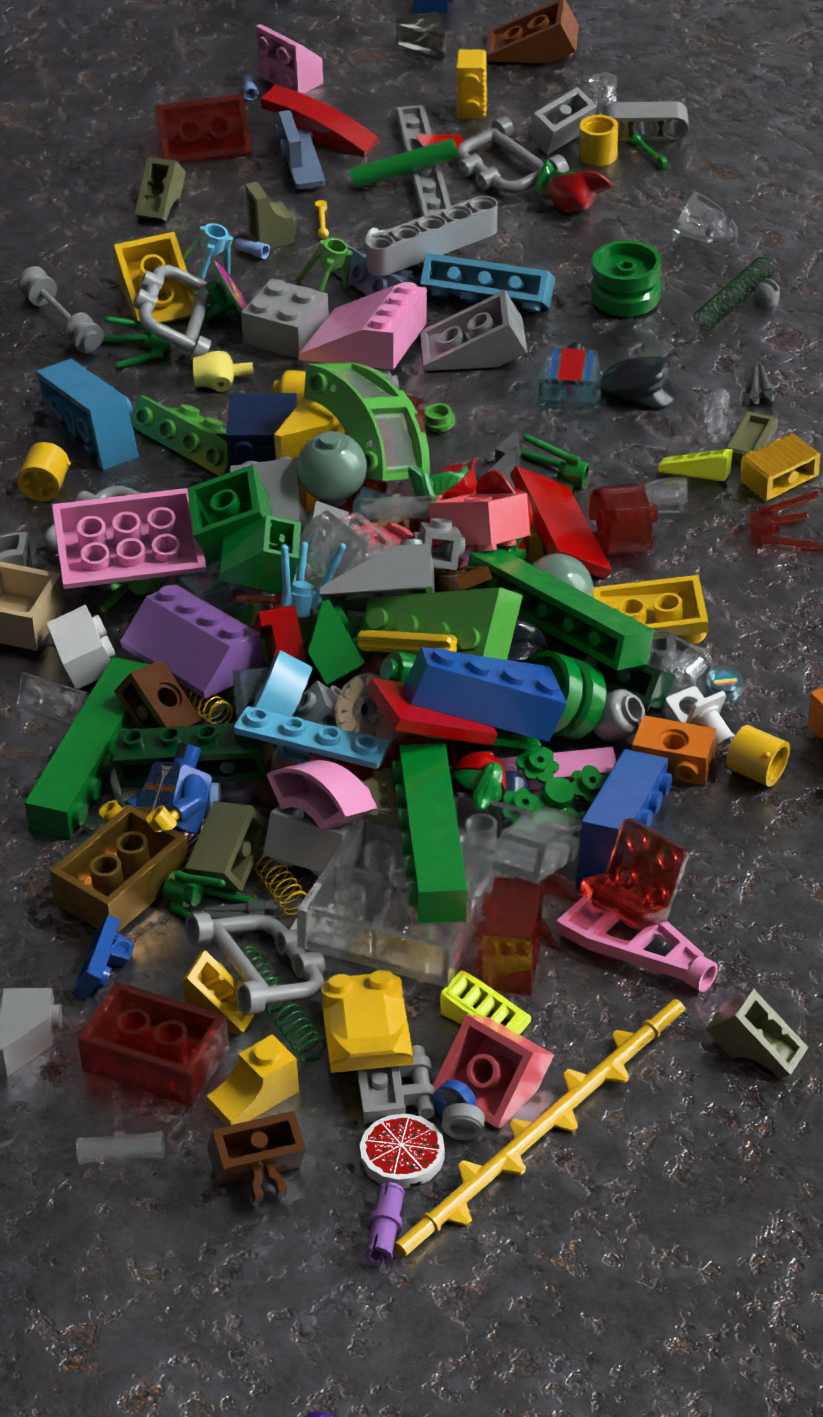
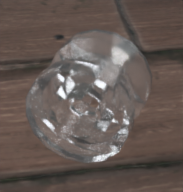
M606 72L590 76L589 88L591 91L588 97L597 107L605 108L606 105L617 102V93L614 91L617 87V77Z

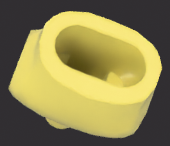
M212 351L193 357L195 388L206 387L218 392H224L230 389L234 377L254 375L253 362L233 364L230 355L224 351Z

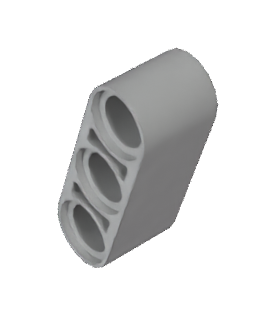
M614 102L606 105L602 115L610 116L620 121L618 122V141H630L631 136L634 134H639L642 137V141L680 140L687 135L689 130L688 111L685 105L680 102Z

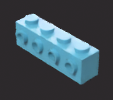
M426 253L420 284L427 288L433 297L448 299L449 294L460 296V300L469 303H479V299H487L505 290L513 304L521 305L522 310L540 312V308L550 309L555 277L546 270Z

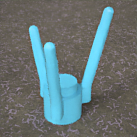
M210 223L205 227L201 226L197 237L183 256L185 265L200 245L205 255L198 278L204 280L211 257H216L223 251L224 270L229 275L233 237L229 236L228 230L222 225ZM194 290L195 296H198L199 293L196 290Z
M301 543L296 581L292 582V586L290 585L288 546L283 544L281 546L283 588L281 605L284 607L295 605L297 617H310L313 615V609L320 610L322 605L320 587L331 581L346 549V545L341 543L338 546L315 593L313 591L314 586L304 582L308 543Z

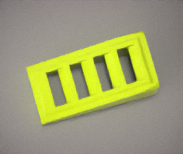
M733 449L665 457L660 462L658 471L664 474L724 482L730 474Z
M462 970L444 988L440 995L441 1015L460 1024L463 1023L466 1014L486 1017L492 1011L494 1014L491 1016V1019L498 1023H501L505 1018L510 1020L505 1027L520 1035L531 1022L529 1014L476 977ZM475 1004L479 1005L476 1009L473 1008Z

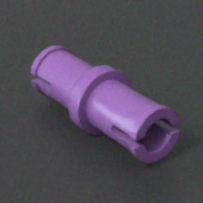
M388 1182L386 1195L385 1183L378 1187L375 1210L370 1213L367 1226L370 1235L364 1256L369 1263L376 1266H382L384 1253L385 1265L392 1261L395 1237L400 1234L403 1221L400 1217V1211L405 1191L401 1185L394 1182Z

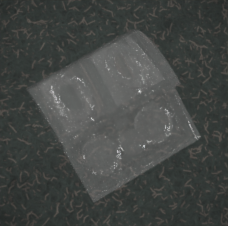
M326 510L314 517L300 536V548L302 542L308 543L306 565L322 578L338 546L341 543L346 545V549L331 580L385 549L398 545L397 542L358 512L337 518L330 511Z

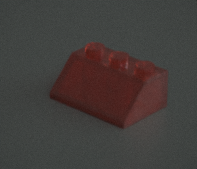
M244 94L160 104L155 107L154 114L163 159L175 160L179 163L253 152Z

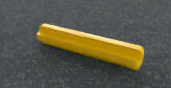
M366 630L360 631L357 636V646L362 651L418 654L421 647L457 652V638L454 635Z

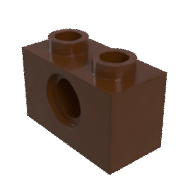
M163 660L131 672L114 690L138 729L195 726L202 721V718Z

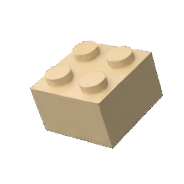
M0 561V643L37 651L50 631L47 622L58 618L65 608L61 574Z

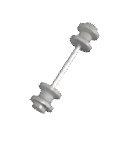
M33 266L21 273L18 279V289L36 306L50 303L67 320L63 329L64 336L74 343L78 351L89 353L101 345L104 338L102 328L94 323L92 318L86 313H77L71 316L54 299L57 293V285L52 278L47 276L42 268Z

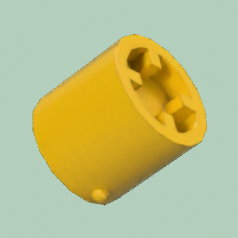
M592 115L582 119L579 132V157L582 162L592 166H605L617 159L618 122L614 118L606 115Z
M41 442L31 446L17 476V485L20 491L26 497L35 501H50L55 498L71 465L67 454L53 443Z
M745 725L737 732L729 747L726 758L727 768L771 787L779 780L785 770L790 755V744L752 726Z

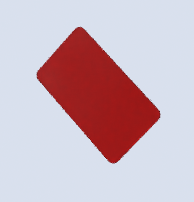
M415 134L423 147L453 138L457 149L465 141L461 135Z

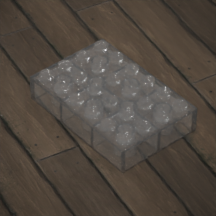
M453 790L468 896L467 922L418 924L416 907H408L407 886L408 883L413 882H405L404 858L409 856L402 857L401 833L403 832H399L398 825H382L367 819L365 816L356 820L297 909V947L448 988L530 847L532 810L493 800L486 809L480 811L475 808L472 795Z

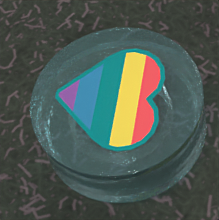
M732 667L714 668L707 675L706 690L710 696L724 691L726 694L725 701L736 699L743 691V676Z

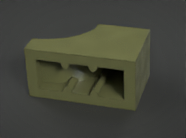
M147 156L135 210L137 218L167 222L173 203L176 200L180 201L186 171L177 161Z
M257 181L245 184L248 229L251 240L268 244L270 249L294 243V230L297 229L294 213L292 211L289 212L281 201L276 203L269 201L268 195Z
M755 989L724 1002L705 1029L732 1059L744 1057L756 1061L772 1071L779 1079L792 1074L809 1048Z

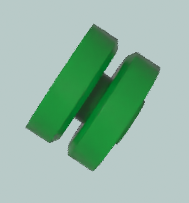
M631 240L614 241L598 248L594 252L591 261L593 277L591 281V297L593 304L607 314L621 317L638 316L651 311L658 305L661 295L659 278L661 276L662 261L660 254L652 246Z
M550 650L536 652L524 663L551 667L567 702L552 736L568 741L583 738L599 722L606 704V684L603 674L596 665L584 660L568 657Z

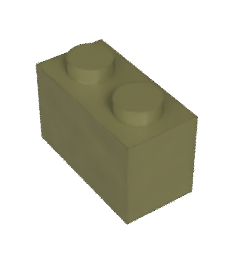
M214 801L208 816L204 819L203 828L196 845L189 855L186 869L192 875L213 877L225 881V886L210 887L242 892L267 832L268 823L251 805Z

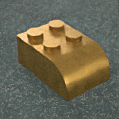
M129 804L50 870L54 903L97 929L109 914L121 920L117 932H119L163 894L164 883L172 872L182 870L188 850L187 837L174 829L155 832L146 821L147 814Z

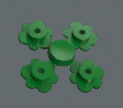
M541 747L538 750L536 748L525 749L523 754L517 756L516 766L524 771V777L527 780L532 781L536 779L544 784L541 788V797L530 794L526 788H520L517 792L507 791L502 797L503 804L505 805L503 809L504 815L508 818H513L518 826L527 827L532 821L539 822L542 819L543 814L541 810L544 802L552 808L564 809L560 814V819L556 820L554 827L557 831L561 832L560 840L564 844L575 845L577 843L580 845L582 820L587 812L581 811L577 813L574 809L568 807L573 803L574 796L583 797L586 803L592 804L608 776L600 774L596 767L587 765L583 767L582 771H573L571 775L573 782L570 783L565 778L554 777V773L559 769V764L553 760L554 754L550 749L546 747Z

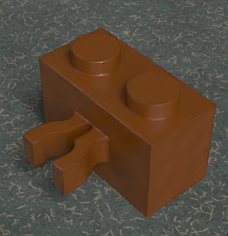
M295 1111L212 1129L207 1151L218 1188L253 1180L251 1196L253 1202L258 1203L262 1202L264 1197L261 1185L265 1176L268 1184L274 1186L277 1198L286 1195L287 1187L279 1173L299 1169L306 1152V1147Z

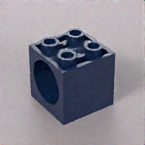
M297 393L230 394L226 430L229 473L230 466L241 465L247 461L265 462L276 460L274 434L297 407Z

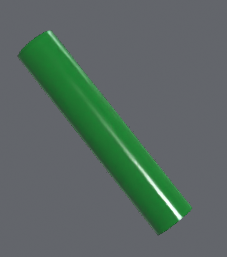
M451 138L356 166L349 170L354 188L357 189L452 161L459 157L454 140Z

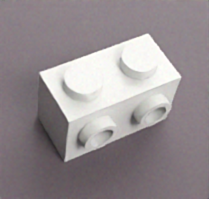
M84 605L47 622L63 666L76 690L94 681H98L110 662V658L116 655L99 615L92 617L87 606Z

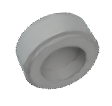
M456 1103L449 1105L443 1111L442 1129L447 1135L455 1139H475L484 1131L485 1114L481 1109L471 1104Z

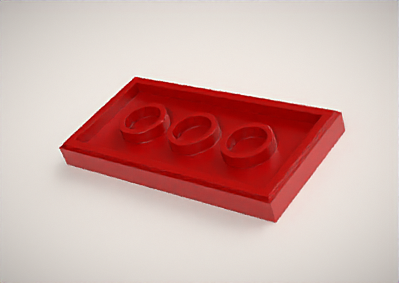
M516 465L509 474L516 489L527 493L533 511L532 522L548 554L572 556L579 560L591 575L606 579L612 569L570 487Z

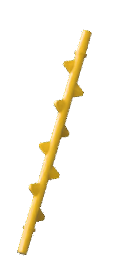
M673 999L650 1020H645L642 1023V1027L635 1033L620 1030L614 1031L612 1038L617 1049L588 1074L567 1069L563 1073L568 1092L533 1122L513 1119L509 1126L514 1139L483 1166L464 1160L461 1161L457 1167L463 1184L431 1212H425L421 1216V1220L394 1243L396 1252L400 1256L406 1257L432 1233L439 1232L441 1225L446 1221L468 1226L472 1219L467 1202L501 1172L522 1175L526 1168L521 1155L552 1127L574 1132L578 1125L573 1109L606 1080L626 1083L629 1080V1075L624 1064L652 1039L656 1040L659 1038L661 1031L685 1011L684 1005L679 1000Z

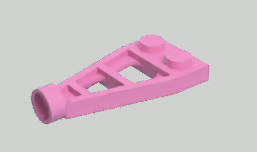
M606 877L556 920L557 933L587 950L679 978L700 992L706 991L717 975L718 965L715 962L704 957L703 952L636 893ZM624 916L632 917L644 928L630 941L622 940L606 933ZM656 937H661L674 947L665 957L643 949Z

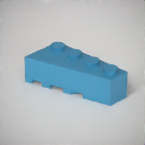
M68 359L36 371L43 402L61 422H66L69 432L75 438L82 437L86 442L84 443V449L89 455H98L97 462L103 470L139 457L130 418L133 409L126 395L115 390L113 386L105 383L99 376H95L86 367L81 366L73 359Z

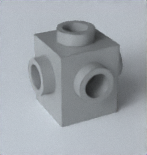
M432 518L431 523L421 522L420 531L413 533L412 539L422 540V544L429 543L434 572H445L446 569L457 570L458 559H462L464 556L465 538L462 537L461 532L456 526H452L453 522L450 520ZM432 538L441 539V545L431 547Z
M316 681L308 690L303 692L295 713L297 717L303 720L339 728V725L343 722H338L336 718L337 701L339 697L348 698L339 688L335 686L329 688ZM341 709L339 712L344 713L346 711L344 709Z

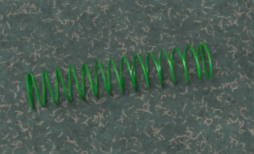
M765 257L756 258L754 262L750 263L749 266L694 313L693 319L695 324L697 325L695 321L696 313L698 312L700 319V312H703L705 318L712 323V326L705 325L700 319L704 326L710 328L708 330L700 329L709 331L715 327L720 320L724 319L729 312L733 311L738 304L742 303L747 296L755 291V289L752 290V287L756 288V285L759 283L750 276L749 271L754 272L760 281L764 280L754 271V267L757 272V268L760 269L756 266V263L763 264L757 260L765 259L772 265L773 272L771 275L768 268L769 276L759 273L764 279H769L774 273L771 261ZM745 275L750 276L755 282V287L751 286L746 280ZM740 279H744L751 287V291L745 288ZM736 283L742 285L746 290V294H743L737 288ZM732 287H735L741 293L742 298L736 296L732 291ZM727 291L733 293L737 298V302H734L728 296ZM723 295H726L732 301L733 306L726 303ZM718 299L724 301V303L728 306V310L723 309V307L719 304ZM713 303H717L723 309L724 314H720L715 309ZM709 307L715 309V311L719 315V318L713 316V314L709 310ZM707 312H709L713 316L715 322H713L711 316ZM705 313L711 318V321L706 317Z
M247 946L241 949H255L246 952L245 955L250 952H256V957L249 960L252 961L251 963L253 966L257 963L259 958L262 959L263 964H259L255 966V968L262 965V967L258 970L259 972L264 965L268 967V970L259 973L261 975L262 973L267 972L266 975L262 977L263 979L267 976L269 972L273 974V977L264 980L267 981L269 979H272L268 983V985L273 981L274 978L277 979L278 984H274L272 986L283 985L279 984V978L274 977V972L269 970V965L265 963L264 958L260 957L259 951H257L255 947ZM292 1000L293 1004L284 1007L277 1016L272 1015L273 1010L282 1007L287 1001L275 1008L280 1003L277 1002L272 1009H267L268 1004H266L265 1010L267 1015L271 1016V1020L276 1023L277 1028L281 1030L282 1035L286 1037L287 1042L291 1044L292 1049L296 1051L300 1060L312 1061L323 1053L326 1042L320 1038L318 1032H315V1027L309 1025V1019L304 1018V1012L299 1011L300 1007L294 1004V1000ZM292 1006L287 1012L280 1015L283 1010ZM293 1006H297L298 1011L289 1014L282 1023L277 1022L278 1017L287 1014ZM299 1012L303 1014V1018L294 1021L288 1029H282L283 1024L292 1021ZM296 1013L292 1019L286 1021L289 1016ZM304 1019L308 1021V1025L299 1028L293 1036H287L288 1031L298 1027ZM301 1020L297 1026L291 1028L294 1023ZM309 1026L313 1028V1032L304 1035L298 1043H293L294 1037L303 1034ZM306 1027V1029H305L303 1032H301L300 1034L296 1035V1033H297L299 1030H301L302 1028ZM314 1033L318 1034V1038L309 1040ZM311 1034V1036L308 1039L301 1042L303 1038ZM313 1040H317V1042L313 1046H311L308 1049L302 1050L306 1044ZM319 1040L323 1041V1047L317 1054L310 1057L301 1056V1052L313 1048ZM306 1042L301 1050H298V1045Z

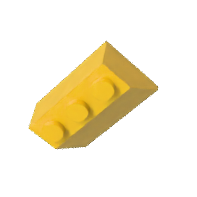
M303 398L274 434L276 459L279 457L297 458L303 446L312 437L327 431L345 434V430L328 409L317 402ZM306 491L307 512H311L315 501H321Z

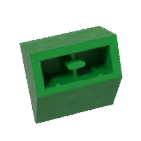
M265 515L224 537L221 549L219 581L227 582L235 587L248 586L262 589L269 594H283L281 546L283 544L288 546L290 585L292 586L299 561L301 522Z
M327 599L321 605L306 664L313 667L311 674L315 682L319 681L329 688L331 686L339 688L355 677L362 675L366 664L364 658L367 657V653L358 648V637L351 639L347 632L346 626L349 625V622L342 608L339 605L333 607L330 600Z

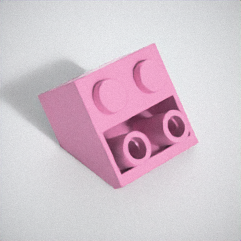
M261 24L256 26L259 77L303 94L323 84L321 57L301 44Z

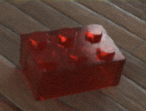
M117 981L77 1038L83 1072L190 1107L194 1106L229 1050L225 1015Z

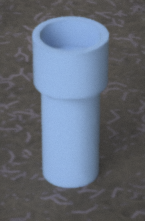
M246 74L243 77L244 97L248 101H253L258 97V89L255 85L254 76Z
M237 238L234 244L236 250L253 254L254 257L266 259L270 253V246L262 242Z

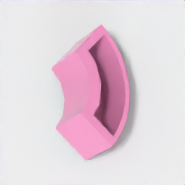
M323 760L309 761L277 769L266 774L281 810L294 807L305 811L314 819L320 831L352 823L377 809L368 787L363 785L349 770L333 762Z

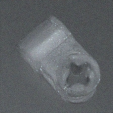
M663 629L655 630L647 664L675 674L676 677L672 687L677 691L695 686L696 680L700 676H706L712 671L713 660L703 648L688 643L670 631Z

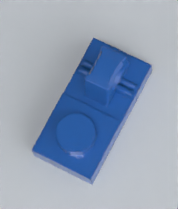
M108 914L94 933L71 994L86 1000L95 987L101 990L105 985L112 969L106 966L107 963L121 968L126 965L131 957L134 943L117 932L121 920Z

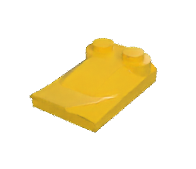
M699 575L593 587V598L655 630L653 638L672 636L673 640L677 643L692 646L703 641L707 636V632H709L708 617Z
M378 970L371 974L353 976L338 974L332 976L322 985L321 1004L331 1073L414 1064L400 977L387 970Z

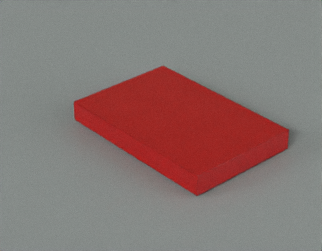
M371 677L366 687L368 693L395 731L485 745H493L498 735L492 726L411 705L403 682Z

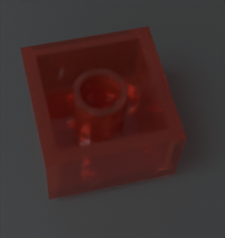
M495 877L492 892L484 893L482 916H486L485 922L479 921L477 926L476 945L483 946V949H479L477 973H483V983L494 991L532 995L543 937V882Z

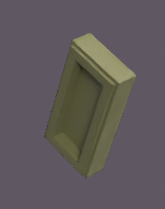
M746 411L725 448L733 449L732 461L741 462L743 456H746L749 452L758 451L759 448L763 449L765 445L768 446L778 428V418Z

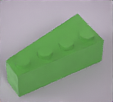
M497 587L368 598L361 631L378 630L454 635L457 638L456 646L459 653L507 660L523 595Z

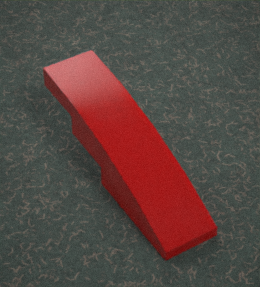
M275 84L261 97V109L276 113L290 110L296 128L313 132V143L365 157L379 142L378 136L354 119L303 93Z

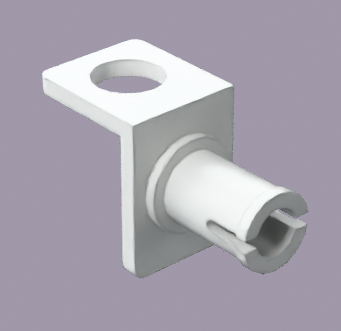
M692 686L666 698L665 704L678 722L717 729L716 751H722L731 745L735 735L720 716L721 708L726 699L724 691L704 698L696 686ZM689 699L695 702L689 715L680 710L679 703L682 700Z

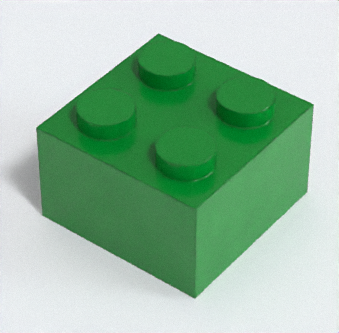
M253 464L187 488L193 536L209 564L221 559L224 537L265 515L272 516L268 491Z

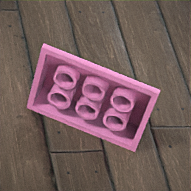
M403 282L335 308L300 351L299 360L323 363H359L372 368L394 370L426 325L427 288L417 287L412 282Z
M187 488L52 504L64 589L206 572L204 553L193 536Z

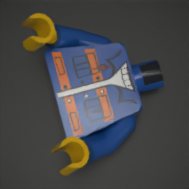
M179 743L173 763L156 761L152 765L142 792L125 800V806L123 807L116 800H112L99 809V814L105 823L130 804L147 814L146 821L155 832L174 829L179 833L200 835L212 782L210 774L195 769L201 749L189 744Z

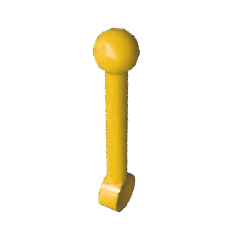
M319 200L315 202V210L318 211L319 215L317 236L320 239H326L329 236V231L325 227L324 211L327 210V202Z

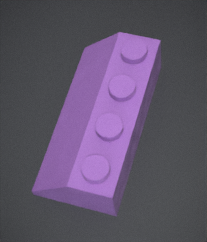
M176 584L164 586L160 591L146 596L121 639L122 648L146 663L152 664L163 660L178 683L204 699L264 672L260 633Z

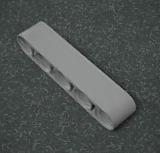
M489 196L474 197L371 235L366 240V267L368 273L375 276L389 275L424 262L426 253L442 255L496 234L497 200Z

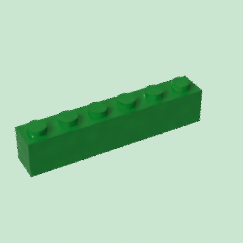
M501 548L492 551L470 553L468 566L489 567L492 579L467 589L501 587L523 595L518 613L520 618L615 670L646 665L648 663L655 632L652 628Z
M112 657L25 801L30 831L71 839L78 826H82L85 823L90 805L93 800H98L104 781L108 775H111L114 769L112 760L119 730L136 728V724L114 690L131 672L150 664Z
M446 743L399 745V760L392 761L393 783L395 784L396 807H403L398 808L399 832H403L401 833L402 857L409 856L404 858L405 882H413L408 883L407 886L408 907H416L418 924L467 922L468 889Z

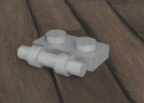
M412 1046L413 1065L357 1070L364 1123L375 1122L388 1115L406 1113L405 1106L407 1105L415 1106L418 1110V1115L425 1119L434 1116L433 1095L436 1090L430 1084L429 1077L432 1074L430 1058L425 1055L423 1046ZM409 1076L413 1080V1084L402 1085L401 1077Z

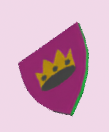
M213 261L212 265L229 295H225L215 280H211L206 284V290L215 301L206 309L205 317L208 321L233 306H236L240 313L246 307L242 293L224 268L216 261Z

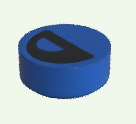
M452 1079L445 1081L434 1092L433 1103L437 1112L443 1117V1111L447 1106L456 1103L476 1106V1098L466 1084Z

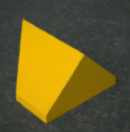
M206 950L200 952L182 980L187 1019L236 1035L244 1033L255 1014L244 1015L239 1010L236 1000V991L239 983Z

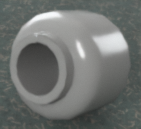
M624 689L607 693L601 719L592 731L600 739L608 743L617 742L635 735L642 717L645 715V709L641 700Z

